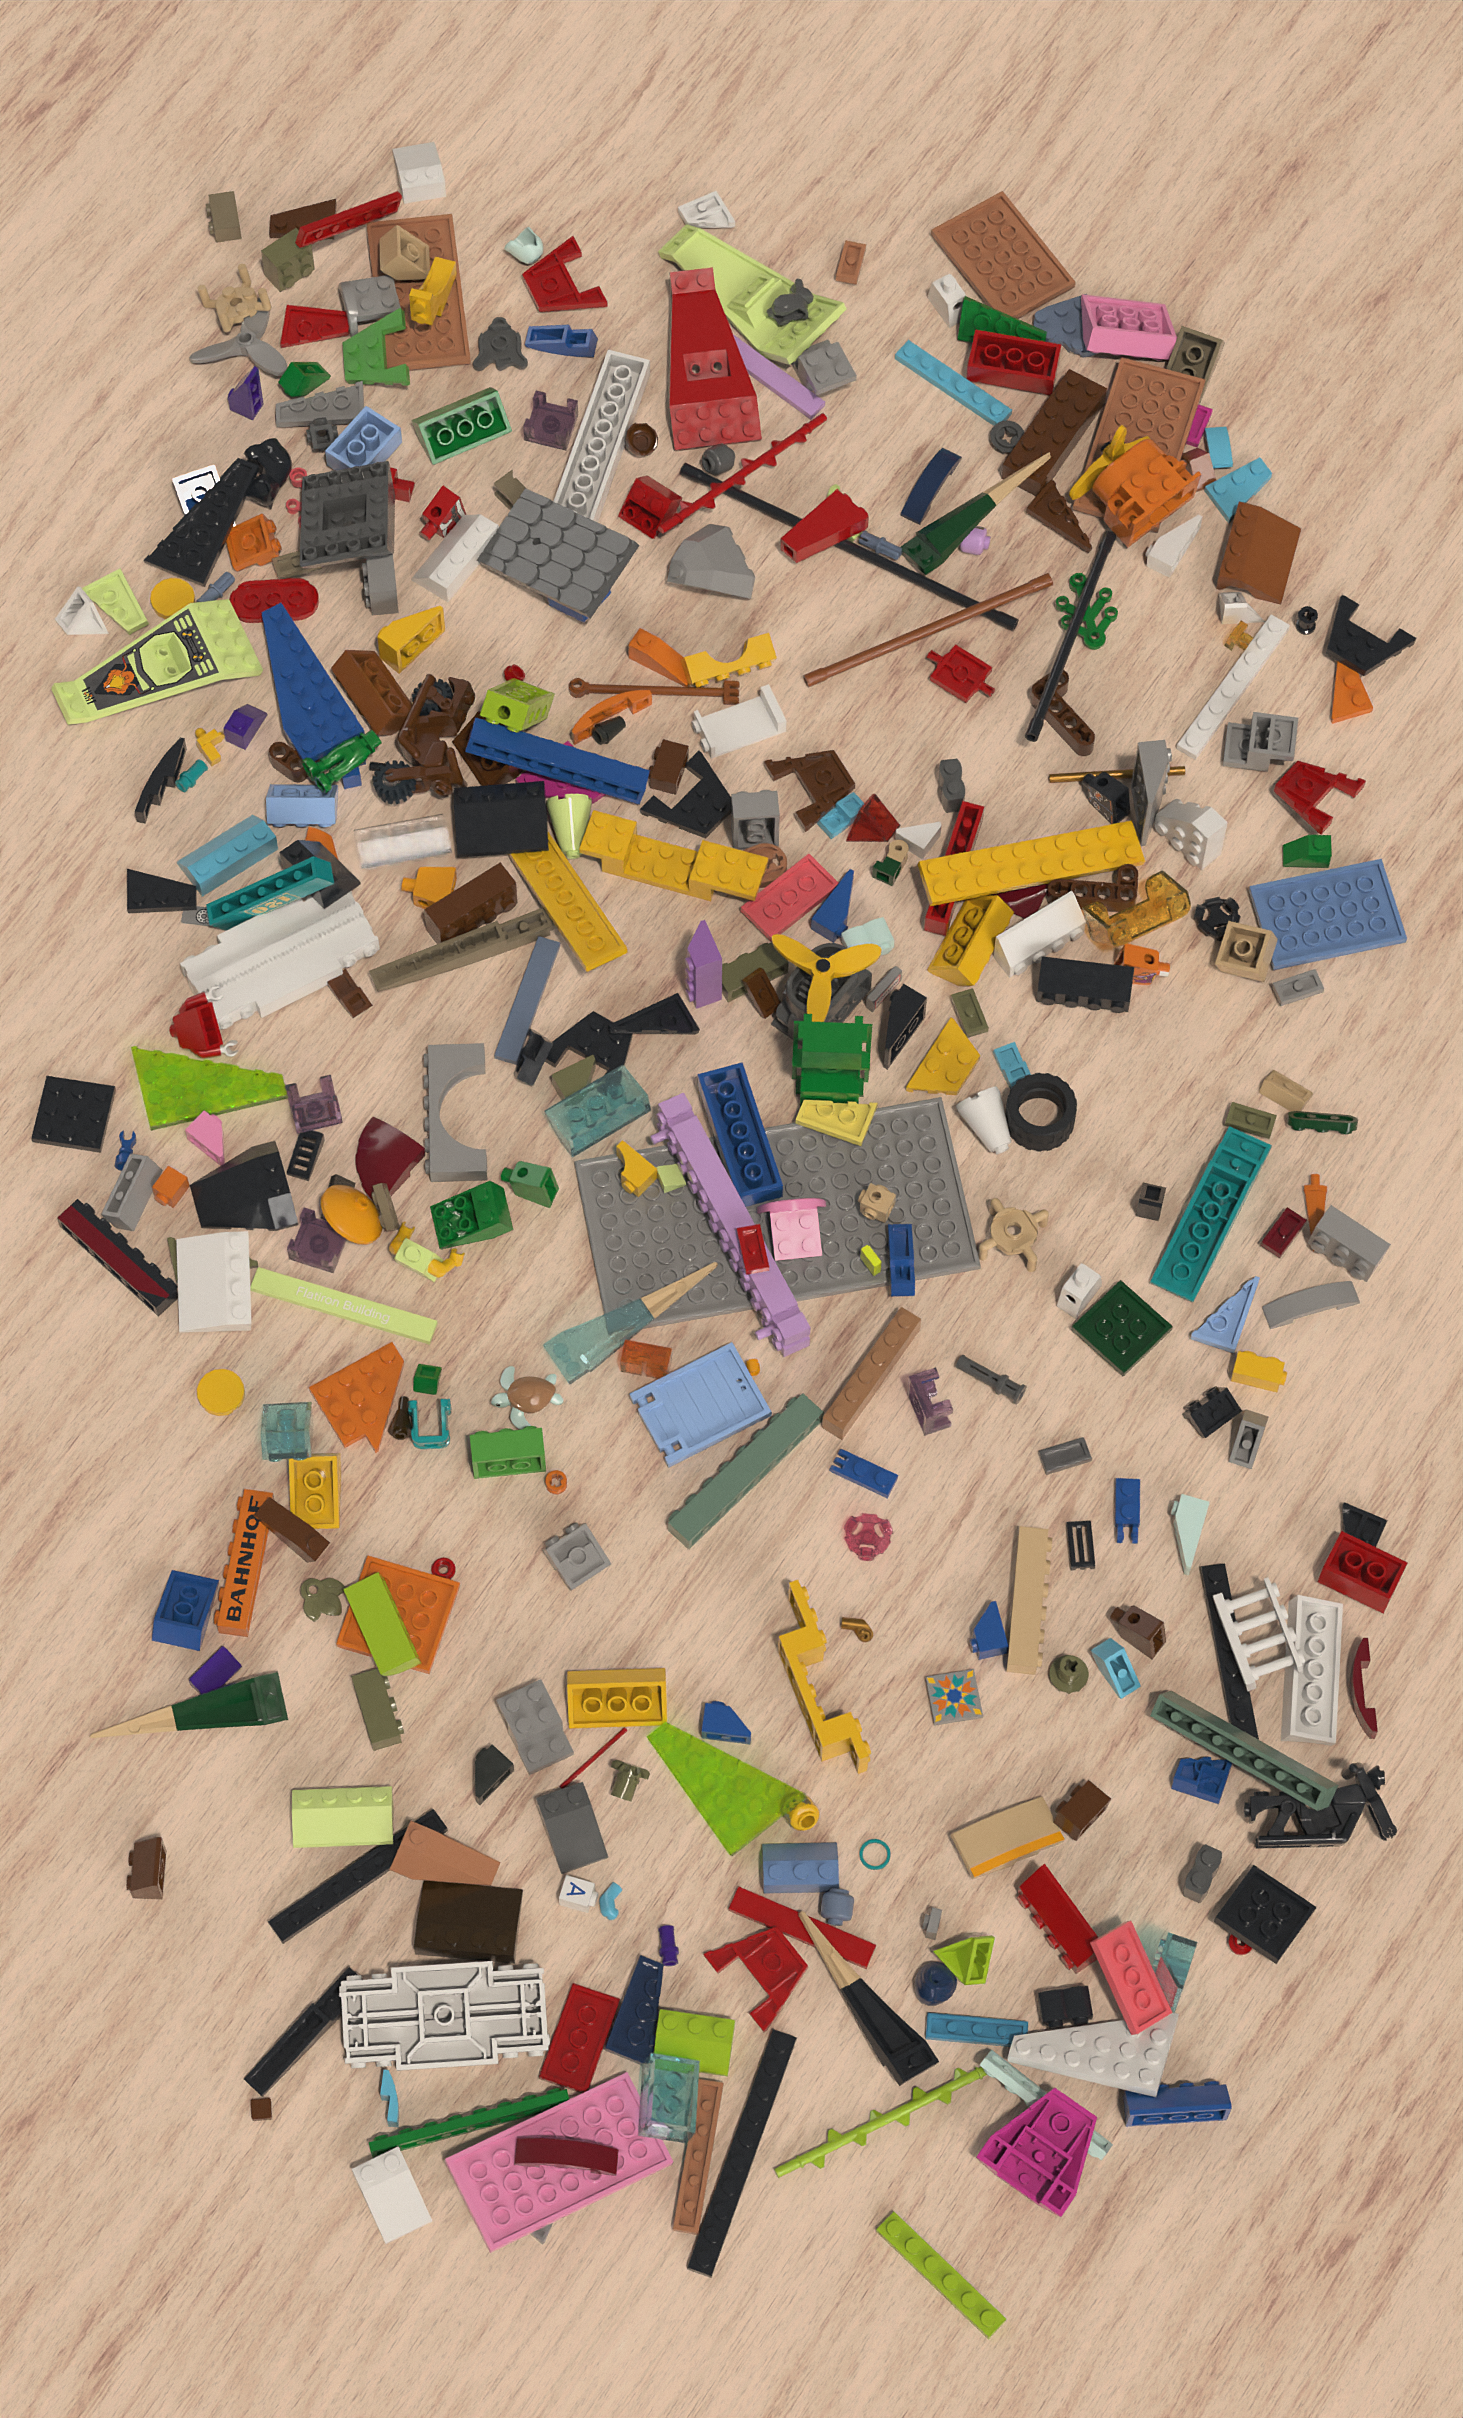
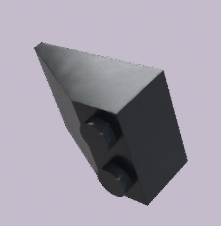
M905 984L899 990L895 989L889 999L891 1005L888 1010L890 1013L884 1057V1068L887 1070L926 1015L927 997Z

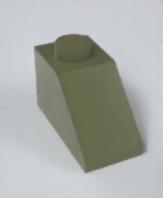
M594 1055L552 1074V1085L565 1107L570 1104H578L586 1097L596 1069Z

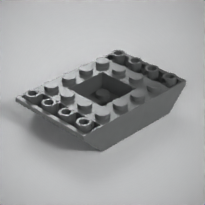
M389 461L354 466L342 470H332L303 477L300 566L302 568L311 569L394 553L395 492Z

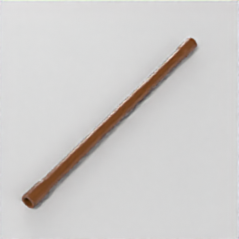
M1049 573L1030 580L1028 583L827 667L803 675L804 681L809 688L865 662L1030 593H1036L1053 585L1052 578Z

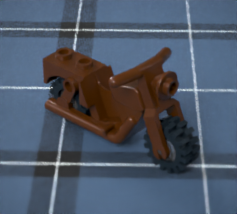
M427 674L423 683L420 682L418 684L419 689L415 688L413 690V704L399 731L397 740L404 758L414 767H409L408 764L405 765L403 761H400L398 764L397 760H393V764L387 761L385 762V767L382 764L379 766L380 771L375 770V776L372 779L378 797L383 802L388 801L389 804H393V801H395L396 804H400L401 799L404 802L407 801V795L411 798L413 793L427 792L430 787L433 788L436 794L445 796L453 792L451 784H457L459 787L468 786L458 766L455 750L452 747L448 748L447 743L443 740L440 741L439 738L457 736L462 724L466 721L467 713L475 701V693L469 681L449 677V686L442 679H439L437 682L433 675Z

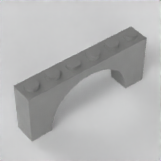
M484 1043L428 1045V1053L424 1054V1068L428 1067L429 1075H424V1087L429 1089V1096H424L425 1110H429V1117H425V1131H429V1138H425V1152H430V1160H425L426 1174H430L431 1182L487 1180L486 1149H475L457 1142L447 1133L440 1120L441 1105L448 1092L466 1078L485 1074Z

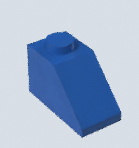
M996 1601L990 1603L973 1631V1638L970 1639L971 1650L973 1653L977 1652L978 1660L1004 1655L1008 1651V1643Z
M713 1701L711 1704L705 1703L702 1739L751 1744L750 1730L730 1706H726L725 1703Z

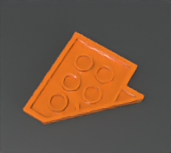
M393 1342L309 1387L310 1393L344 1448L366 1437L375 1453L379 1452L404 1367V1360Z

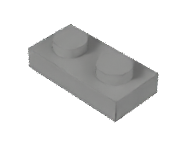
M1316 969L1272 984V989L1280 1006L1324 992L1323 984Z

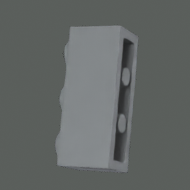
M130 1154L101 1215L117 1229L134 1231L153 1192L152 1186L158 1180L163 1170L148 1156Z

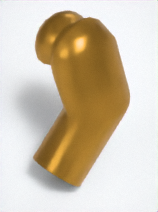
M842 1617L841 1629L853 1630L862 1642L871 1641L873 1631L865 1620Z

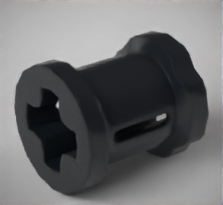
M1310 606L1301 608L1296 622V629L1299 633L1309 635L1314 632L1316 628L1315 621L1318 619L1317 610Z

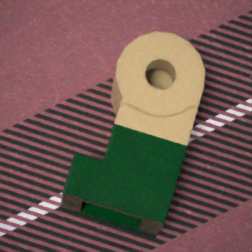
M894 840L890 843L888 854L883 863L877 860L873 866L872 878L890 886L894 885L908 859L909 848L905 841Z

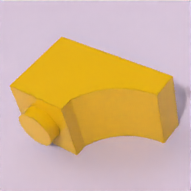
M622 1140L616 1146L617 1157L624 1165V1171L621 1173V1185L629 1194L634 1193L639 1197L657 1179V1168Z

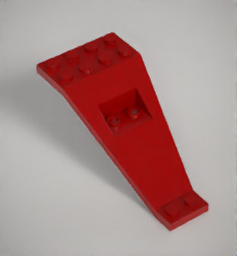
M713 267L669 272L672 292L669 411L674 450L712 446L720 443L728 444L761 440L757 395L716 292ZM715 362H719L721 364V369L719 371H716L713 368ZM693 365L699 366L700 370L698 373L692 372Z

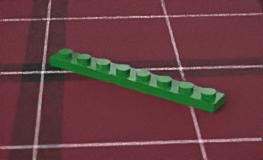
M555 2088L547 2091V2095L539 2097L529 2095L522 2098L521 2102L513 2104L510 2101L498 2104L497 2108L487 2110V2108L477 2109L472 2112V2115L465 2117L455 2115L448 2118V2121L439 2124L437 2121L424 2124L423 2128L413 2130V2128L403 2129L398 2132V2135L388 2137V2135L377 2136L373 2139L374 2141L369 2142L372 2158L396 2147L403 2151L540 2114L569 2100L567 2089L561 2091V2088Z

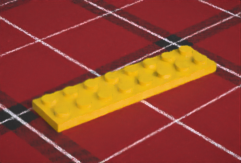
M549 832V851L508 854L586 972L628 953L626 945Z

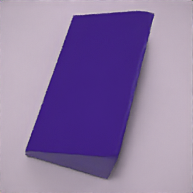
M222 1646L189 1679V1683L199 1694L222 1687L242 1668V1665Z

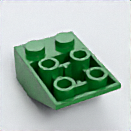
M487 1181L430 1206L440 1249L494 1239L514 1230L504 1188L492 1181Z

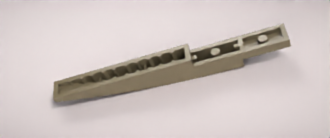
M540 908L502 924L495 921L372 969L369 973L379 992L442 974L537 941L538 936L543 938L550 936V931L557 929L545 909Z

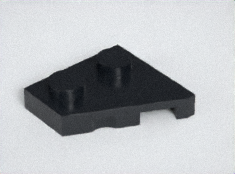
M1344 1502L1342 1506L1344 1532L1376 1547L1387 1520Z

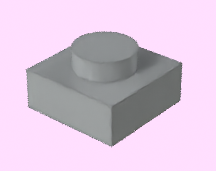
M932 1907L931 1915H925L922 1929L927 1930L926 1938L936 1939L941 1919V1909Z

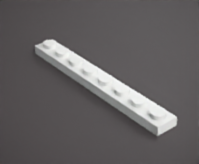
M1273 615L1269 616L1179 741L1177 750L1194 760L1197 759L1289 631V624Z

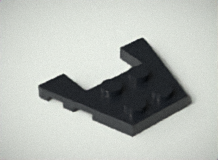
M1342 594L1338 602L1326 650L1327 655L1365 676L1383 665L1389 658L1396 657L1402 650L1407 647L1410 648L1415 644L1417 638L1400 628L1389 643L1351 622L1350 619L1357 611L1359 604Z
M698 750L685 763V768L698 777L700 781L672 809L653 795L640 808V813L647 817L650 815L658 818V821L665 824L667 822L679 826L681 830L706 839L731 814V796L702 752Z
M592 1011L552 1041L553 1045L545 1062L556 1068L567 1050H571L583 1058L594 1055L595 1064L607 1070V1073L597 1086V1091L615 1101L633 1034L610 1033L607 1028L609 1024L614 1022Z

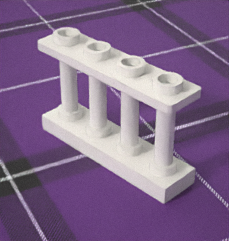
M1269 1577L1264 1578L1265 1589L1234 1600H1225L1222 1593L1213 1596L1214 1604L1247 1692L1257 1688L1255 1681L1259 1680V1677L1294 1664L1298 1673L1303 1672L1302 1664L1306 1663L1301 1649L1296 1650L1293 1643L1297 1641L1293 1627L1288 1628L1285 1619H1288L1284 1604L1279 1606L1276 1597L1280 1596L1275 1582L1271 1584ZM1270 1597L1274 1611L1240 1623L1232 1621L1230 1614L1234 1613L1233 1610ZM1275 1620L1279 1621L1283 1633L1246 1645V1643L1241 1644L1238 1636L1242 1635V1632ZM1287 1642L1291 1655L1258 1667L1249 1666L1247 1658L1251 1657L1250 1654Z

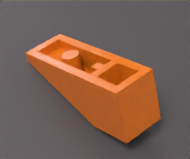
M639 628L628 645L629 659L684 687H688L681 663L684 657L659 637Z

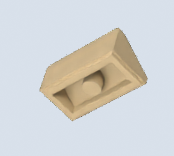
M1275 1070L1267 1076L1259 1090L1260 1094L1291 1112L1302 1111L1313 1095L1310 1090Z

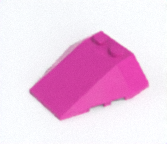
M1054 2088L999 2131L991 2135L976 2158L994 2175L1032 2202L1062 2217L1076 2196L1097 2117Z

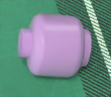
M976 526L959 545L960 550L974 555L982 554L984 549L988 550L991 537L987 536V529Z

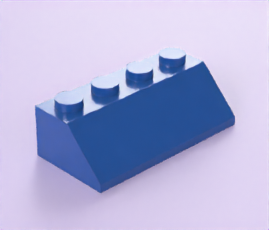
M1218 2081L1206 2082L1204 2086H1194V2083H1183L1177 2088H1169V2085H1160L1156 2097L1131 2091H1125L1123 2095L1126 2127L1224 2121L1228 2119L1232 2109L1226 2084L1220 2085Z

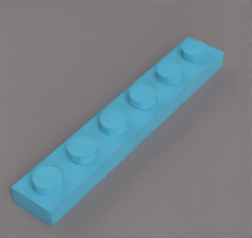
M910 340L895 354V359L993 426L998 422L1006 421L1012 415V409Z

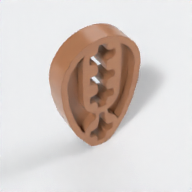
M761 843L743 850L768 858L769 868H766L760 888L767 887L787 871L786 855L776 845ZM773 859H777L780 865L773 863Z

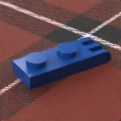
M840 1449L838 1455L845 1460L836 1457L833 1462L841 1468L831 1465L829 1471L888 1499L898 1479V1475Z

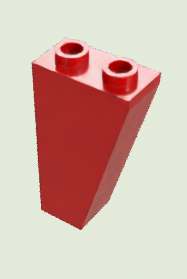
M836 489L781 537V550L798 563L866 530L869 523L868 513L864 508L855 505L849 495L841 493Z

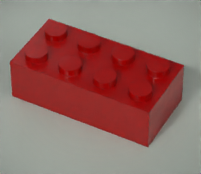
M975 330L966 379L978 383L1051 395L1060 361L1061 344Z

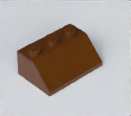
M478 711L452 743L481 786L506 784L516 779L524 769L465 752L475 717L486 720L485 717L480 716L481 711Z

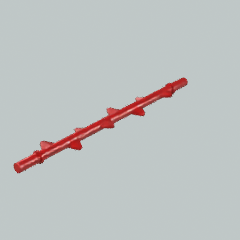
M821 413L810 422L804 423L803 427L784 440H773L771 442L772 448L754 461L742 458L741 464L743 468L722 483H711V490L693 503L679 502L681 511L675 513L672 518L658 527L659 531L662 534L666 533L677 524L683 523L684 519L702 507L714 509L716 507L714 499L735 484L744 485L746 483L744 478L763 464L776 466V455L795 442H806L805 435L811 434L812 430L827 421V416Z

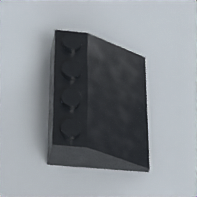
M544 781L453 788L458 858L549 851L547 798Z

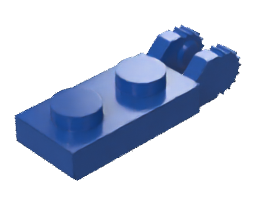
M1116 1478L1115 1527H1117V1543H1123V1527H1132L1131 1541L1132 1544H1137L1138 1528L1140 1526V1479Z

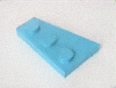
M1259 457L1205 486L1204 491L1229 524L1236 514L1239 501L1247 503L1272 478V472Z

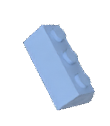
M270 784L266 796L267 824H273L275 827H283L286 824H295L297 827H306L309 824L330 827L332 824H336L338 785H332V789L324 794L318 789L317 785Z

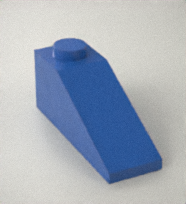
M849 869L811 919V930L832 943L838 937L841 938V933L848 929L847 921L854 879V870Z

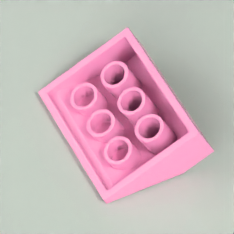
M1082 294L1083 340L1087 351L1092 353H1111L1115 356L1147 357L1158 361L1163 359L1170 360L1177 336L1165 304Z

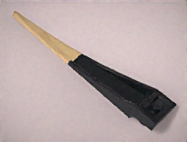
M801 1911L799 1917L882 2066L888 2068L898 2085L901 2086L938 2064L939 2060L926 2040L898 2016L865 1983L824 1937L806 1913Z

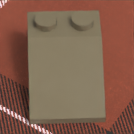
M1181 326L1166 369L1206 379L1199 401L1201 403L1225 342L1222 339Z

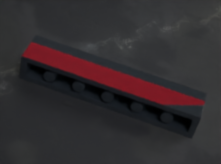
M77 1199L57 1217L60 1228L159 1317L178 1299V1286L169 1277L165 1279L160 1274L161 1270L153 1262L149 1264L138 1248L132 1249L127 1244L128 1240L120 1232L116 1234L105 1218L99 1219L95 1215V1210L88 1203L83 1204Z

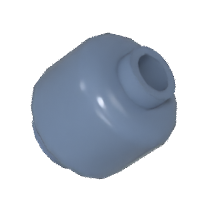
M830 1888V1891L824 1893L822 1897L821 1916L828 1919V1924L842 1926L843 1921H850L852 1919L854 1897L849 1895L848 1890Z

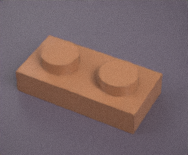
M845 240L836 273V281L857 285L867 244Z

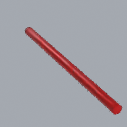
M624 1727L565 1780L560 1785V1788L564 1789L628 1730Z

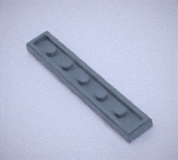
M538 936L496 1049L495 1059L517 1065L559 952L560 942Z

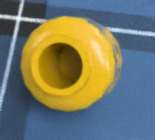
M806 1794L792 1796L787 1800L783 1808L784 1816L790 1825L798 1831H805L814 1827L820 1816L819 1809Z

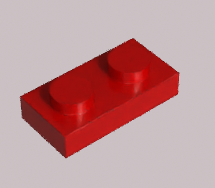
M760 1224L737 1228L745 1274L769 1271V1263Z

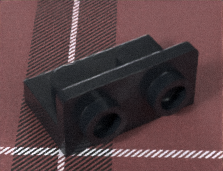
M1212 1387L1205 1393L1206 1397L1200 1401L1195 1400L1186 1407L1188 1410L1182 1414L1184 1418L1191 1420L1201 1438H1207L1242 1412L1227 1387Z

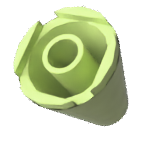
M565 794L563 799L558 800V796H554L546 801V807L559 847L567 859H577L582 854L579 853V848L589 823L592 799L588 795Z

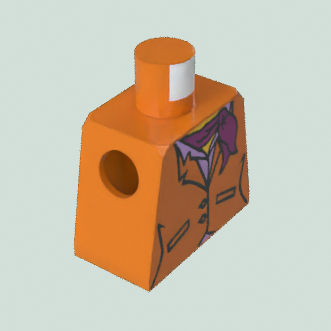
M1128 943L1123 945L1114 961V965L1134 967L1132 984L1150 985L1156 975L1168 977L1170 971V963L1159 962V952L1157 950Z

